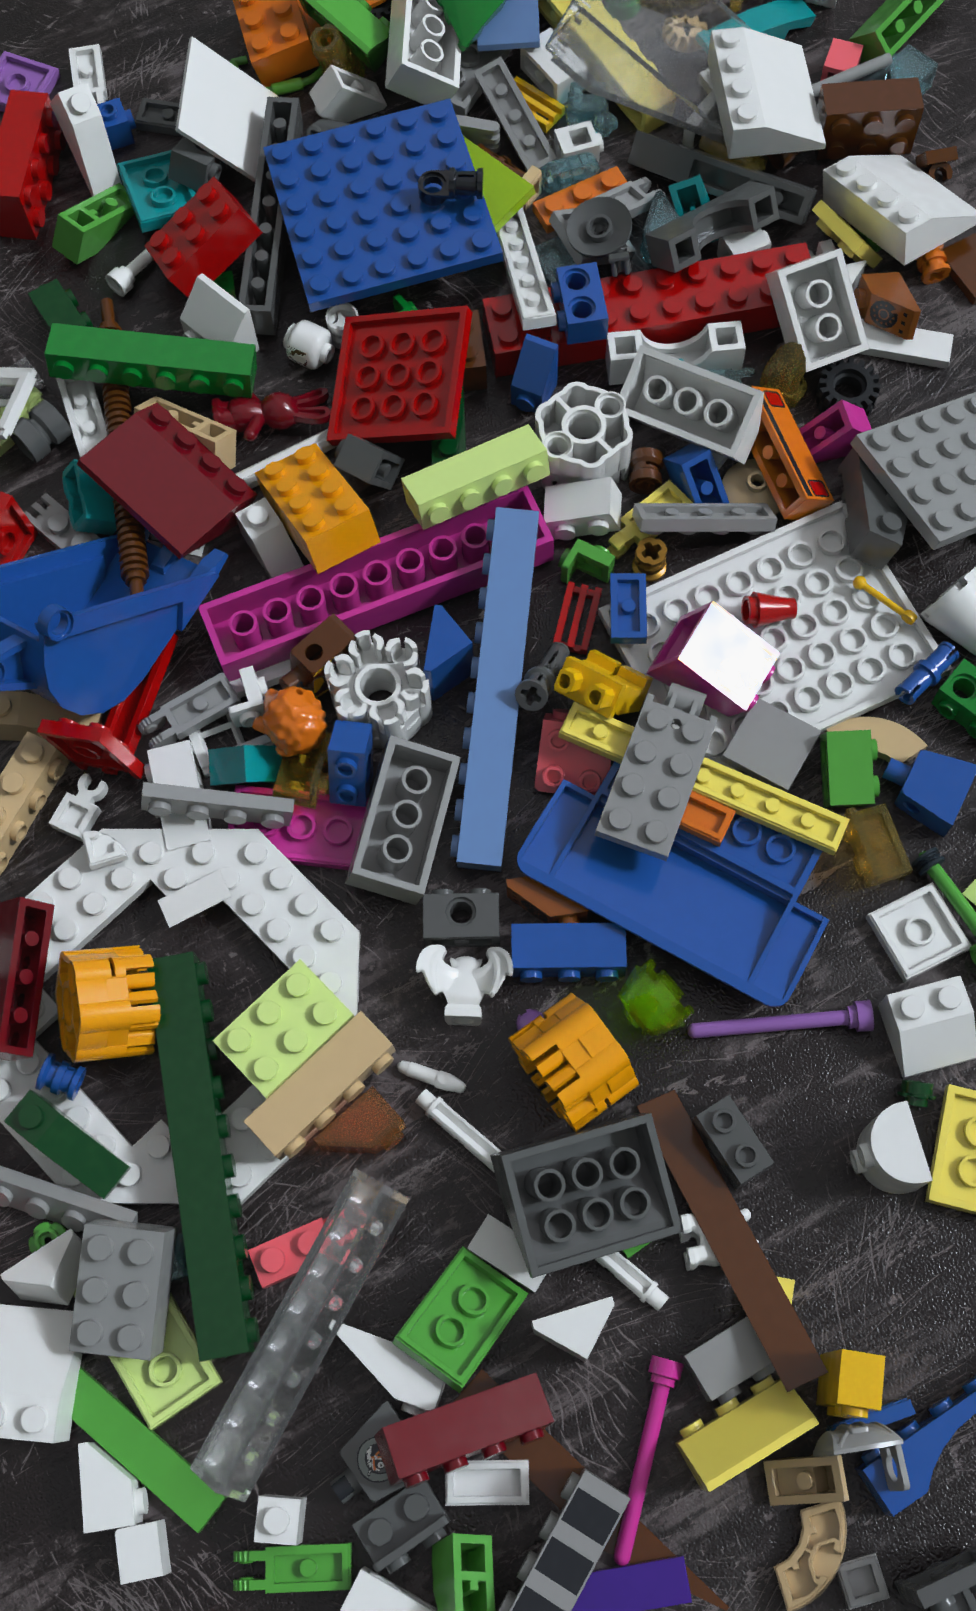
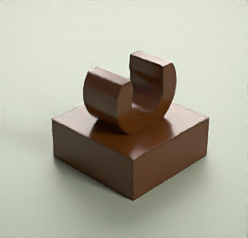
M957 146L925 151L915 157L916 166L921 170L927 169L925 173L935 179V170L938 169L942 172L943 181H948L952 178L953 174L949 164L958 160Z

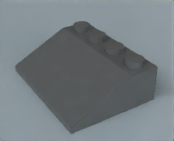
M652 1113L631 1114L582 1128L576 1132H568L490 1155L499 1192L531 1278L683 1232Z

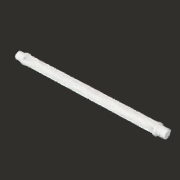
M425 1089L418 1096L415 1103L426 1111L425 1115L428 1118H432L494 1172L490 1155L502 1151L448 1106L441 1097L436 1098ZM619 1252L595 1259L636 1294L640 1301L643 1303L646 1301L657 1311L668 1300L669 1297L657 1287L658 1283L656 1281H652Z

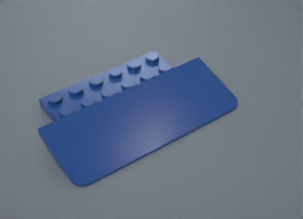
M614 761L595 795L563 779L518 852L517 865L524 875L768 1007H780L790 999L829 922V919L796 902L822 850L735 813L720 847L678 828L667 861L595 836L596 828L620 768V763Z

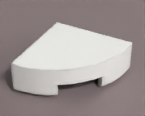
M98 831L81 832L88 864L92 870L128 860L124 848L111 836Z

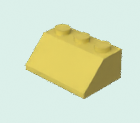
M769 1375L750 1387L754 1395L739 1403L735 1396L715 1408L718 1417L704 1425L701 1418L680 1430L683 1438L675 1444L702 1490L711 1492L819 1424L814 1414L794 1389L787 1392L781 1379L774 1381L772 1376Z

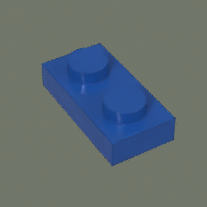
M610 573L611 644L647 643L646 573Z

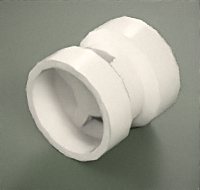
M349 303L330 307L325 315L327 328L332 335V345L338 349H341L345 317L358 316L356 308Z

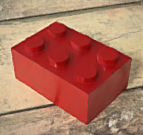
M213 176L198 189L197 193L183 207L175 212L174 216L160 230L152 235L144 246L167 279L189 298L196 278L201 273L214 281L263 232L239 201Z

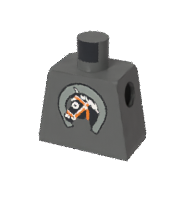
M390 1401L383 1403L339 1451L349 1468L333 1479L330 1485L343 1504L361 1490H364L369 1499L374 1503L404 1487L403 1482L392 1487L390 1486L374 1437L382 1427L403 1420Z

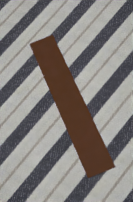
M672 1090L636 1106L640 1113H652L663 1158L786 1391L789 1392L828 1373L676 1091Z
M481 1369L454 1402L499 1385ZM545 1429L543 1430L545 1437L522 1446L519 1439L505 1444L507 1451L503 1454L509 1460L529 1459V1480L561 1510L566 1501L560 1497L561 1491L572 1471L580 1476L584 1467ZM623 1514L603 1550L614 1556ZM639 1521L629 1564L676 1556ZM686 1566L691 1595L727 1611L729 1607Z

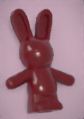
M319 388L293 397L287 393L273 392L265 396L262 401L254 392L252 393V398H234L230 402L221 401L219 398L211 400L214 421L237 430L236 436L244 433V438L248 442L256 440L262 426L265 424L278 430L288 429L296 423L323 425L329 422L331 414L329 407L320 406L329 399L327 388Z

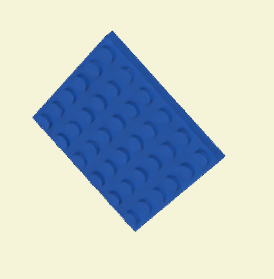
M450 98L263 147L310 312L503 261V251L484 196L483 199H477L476 196H456L455 199H446L444 203L437 206L426 205L419 198L418 180L426 171L449 170L450 167H455L456 171H475ZM430 183L424 189L429 193H437L442 187L439 184Z

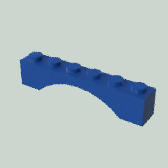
M976 1376L961 1386L965 1393L952 1401L947 1396L928 1409L932 1416L922 1423L918 1424L914 1419L895 1431L904 1442L901 1446L909 1477L910 1490L890 1491L888 1489L879 1448L867 1450L860 1456L864 1463L855 1469L885 1515L895 1516L928 1492L933 1470L943 1448L957 1429L976 1414ZM892 1458L893 1470L896 1477L898 1478L897 1467L894 1459Z

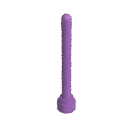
M870 1000L853 1001V1005L846 1006V1010L692 1023L687 1028V1034L691 1038H705L848 1025L849 1029L855 1028L857 1032L873 1031L874 1014Z

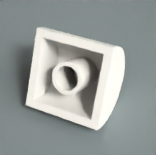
M907 1101L889 1106L862 1130L856 1149L850 1151V1160L855 1173H862L873 1186L882 1191L892 1194H904L916 1191L933 1181Z

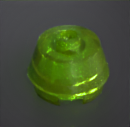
M649 959L640 967L635 965L618 995L625 1007L623 1013L635 1028L641 1027L647 1034L655 1037L684 1027V1021L694 1014V1009L690 1005L684 1008L680 1002L684 994L664 969L657 974L653 970L656 965L654 960Z

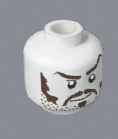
M301 320L297 324L293 323L288 328L284 337L283 346L286 349L288 358L308 369L316 370L323 363L328 364L333 358L335 346L332 345L330 331L311 321Z

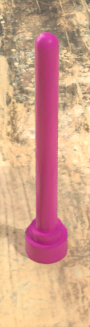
M654 1355L651 1357L648 1372L652 1373L650 1381L654 1382L629 1487L628 1496L630 1501L623 1513L614 1552V1561L619 1566L627 1565L631 1558L670 1387H675L676 1380L680 1381L684 1366L682 1363Z

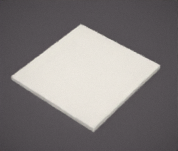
M192 36L189 38L175 131L255 182L267 97L279 96Z

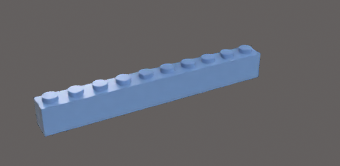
M496 507L495 519H488L486 540L492 541L491 553H484L482 574L488 575L487 588L480 587L478 609H485L483 622H476L474 643L481 644L480 656L472 657L470 678L477 679L476 692L468 693L467 713L473 714L472 727L464 728L463 749H469L468 763L460 764L458 783L465 785L464 799H456L454 820L461 821L460 835H452L450 857H457L458 868L501 872L519 711L515 690L519 683L522 682L539 511Z

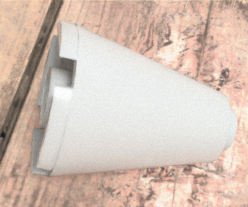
M973 567L936 599V602L927 606L919 615L926 622L975 656L976 567Z

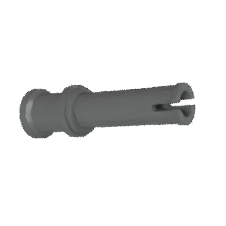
M552 643L538 666L529 669L524 676V680L517 686L515 698L518 704L525 710H540L548 701V696L554 691L555 677L564 665L566 657L570 655L569 648L564 643ZM531 696H534L533 701H529Z

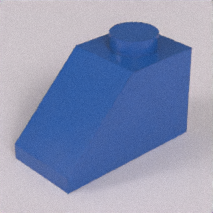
M528 333L526 334L511 383L512 405H515L524 412L535 413L540 404L547 402L551 398L558 379V344Z
M691 443L663 458L671 482L693 503H729L711 449Z

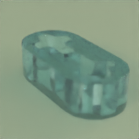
M590 152L551 161L540 169L542 170V186L547 193L551 194L601 172L595 155Z

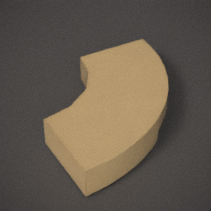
M877 717L850 718L825 731L871 730V739H876L877 757L886 760L888 763L893 758L905 764L916 757L920 750H925L928 746L908 728L896 722Z
M843 1502L821 1503L800 1510L802 1530L799 1543L788 1559L774 1566L787 1611H797L813 1602L827 1589L839 1570L847 1538V1522Z

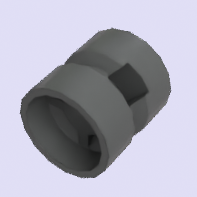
M43 399L29 412L30 419L19 418L10 438L30 461L37 464L51 453L50 444H62L73 432L58 410Z

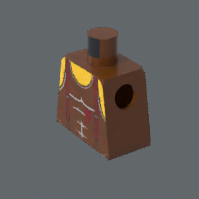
M334 613L290 651L291 671L279 679L282 689L288 686L301 687L305 690L313 691L315 698L329 691L324 674V668L328 660L333 663L335 669L334 657L340 654L349 655L348 647L351 640L356 641L358 648L355 634Z

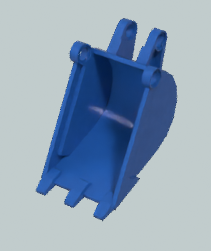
M144 527L150 576L147 579L146 585H144V591L130 595L129 587L121 579L117 534L1 564L0 691L30 690L52 703L79 715L104 713L123 702L143 681L176 630L181 632L184 630L218 579L219 573L228 558L227 553L215 548L198 564L184 558L179 559L165 545L160 548L147 542L151 533Z

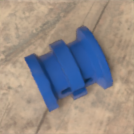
M50 1053L40 1069L35 1089L41 1090L46 1086L50 1088V1093L59 1095L60 1092L64 1093L67 1099L73 1101L80 1090L87 1070L82 1066L76 1069L72 1067V1062L63 1060L62 1063L56 1061V1054Z

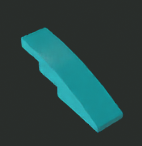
M776 0L728 18L698 34L694 41L708 57L711 30L745 27L784 40L791 29L811 27L816 15L803 0Z

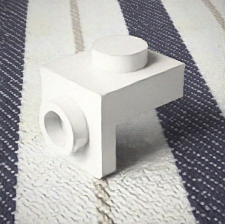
M253 665L239 669L248 701L228 708L235 727H252L254 719L264 714V697L268 686L264 676L257 678Z

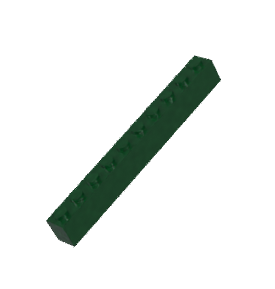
M191 951L154 958V967L148 968V972H155V986L150 989L156 990L158 995V1002H154L152 1005L160 1004V1022H158L159 1025L156 1028L199 1362H207L255 1352L254 1343L260 1341V1333L256 1316L250 1317L248 1301L254 1299L251 1276H244L242 1259L248 1258V1249L245 1235L238 1234L236 1218L242 1217V1206L239 1194H233L231 1178L236 1177V1164L233 1153L227 1154L225 1138L231 1137V1129L228 1115L221 1114L219 1099L225 1098V1087L222 1076H216L214 1061L220 1059L219 1047L212 1041L216 1036L211 1037L209 1022H214V1010L211 999H205L203 986L209 984L206 962H200V959Z

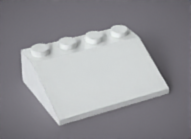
M745 27L711 30L707 61L728 158L734 159L825 149L826 142L802 45Z
M901 155L848 156L823 170V202L904 266L976 225L975 208Z
M0 1304V1438L43 1443H59L70 1440L72 1413L82 1359L81 1352L69 1351L73 1311Z

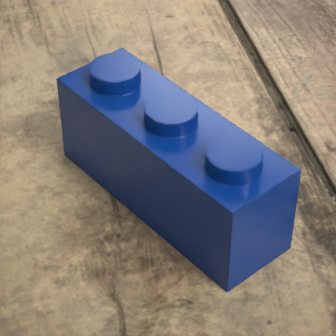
M614 923L511 924L512 977H520L521 982L536 983L542 981V977H558L560 982L580 981V977H596V980L600 982H613L619 979L618 976H625L626 930Z

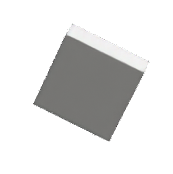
M875 1552L841 1562L836 1575L848 1610L890 1598Z

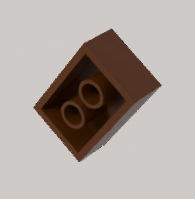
M918 77L821 84L817 109L826 147L825 149L815 150L816 160H836L855 155L911 154L924 111Z

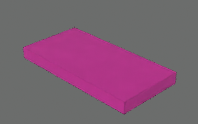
M235 785L234 792L294 799V810L290 826L271 829L262 826L261 823L246 822L240 825L228 824V829H259L292 864L349 870L366 807L330 803L329 794Z

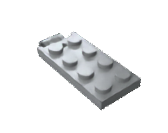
M673 682L669 688L664 705L653 701L655 695L647 694L596 828L595 836L667 861L718 717L711 715L709 721L699 717L707 694ZM677 724L680 728L674 729L671 725Z

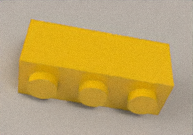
M839 1349L820 1355L828 1373L818 1377L816 1405L827 1407V1415L847 1419H868V1411H881L885 1356Z

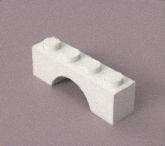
M741 321L708 323L696 336L671 344L653 342L646 338L641 330L610 332L607 335L605 352L609 385L624 384L640 345L676 359L682 358L684 362L718 375L741 373L746 350Z

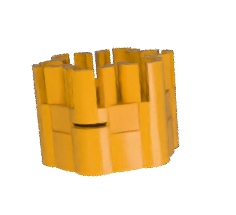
M140 945L60 952L55 998L61 1045L63 1051L67 1053L73 1063L151 1055L154 1053V1046L150 1044H155V1028L158 1027V1022H160V1004L138 1006V1004L158 1002L156 990L133 992V990L149 989L155 986V972L139 973V971H147V968L154 967L151 954H144Z
M573 993L568 994L543 1012V1017L539 1015L508 1038L512 1048L519 1057V1063L525 1073L529 1075L537 1069L538 1073L530 1078L538 1089L544 1084L547 1085V1087L541 1090V1093L548 1103L558 1097L559 1100L551 1108L575 1132L608 1108L607 1104L609 1106L613 1105L639 1085L630 1059L621 1045L616 1041L594 1009Z

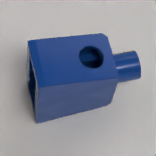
M920 750L912 766L891 758L882 778L901 786L894 802L896 807L938 835L945 837L953 826L974 780L976 764L927 750Z

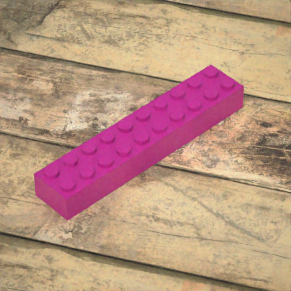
M528 485L425 530L418 523L380 537V543L319 574L311 564L201 604L198 607L228 681L241 678L239 669L253 665L255 672L290 659L292 648L333 613L356 634L486 586L488 584V575L482 574L484 553H491L492 541L486 540L488 519H495L496 507L539 511L534 567L554 560V538Z

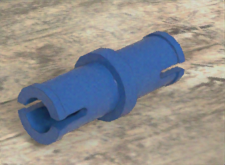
M943 641L925 660L921 659L914 665L913 672L901 684L895 687L896 695L904 691L899 697L903 703L912 705L929 686L933 687L940 681L941 674L959 658L958 651H955L951 656L949 655L955 649V646Z

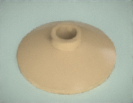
M755 459L746 460L745 465L738 462L726 472L722 483L729 503H767L775 515L780 512ZM751 482H759L762 485L755 486Z

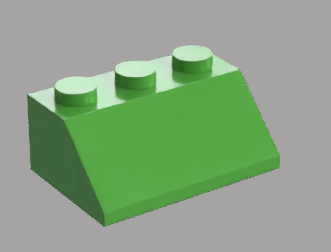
M299 0L305 13L374 73L386 60L390 22L383 16L380 19L375 17L371 13L372 7L365 0Z

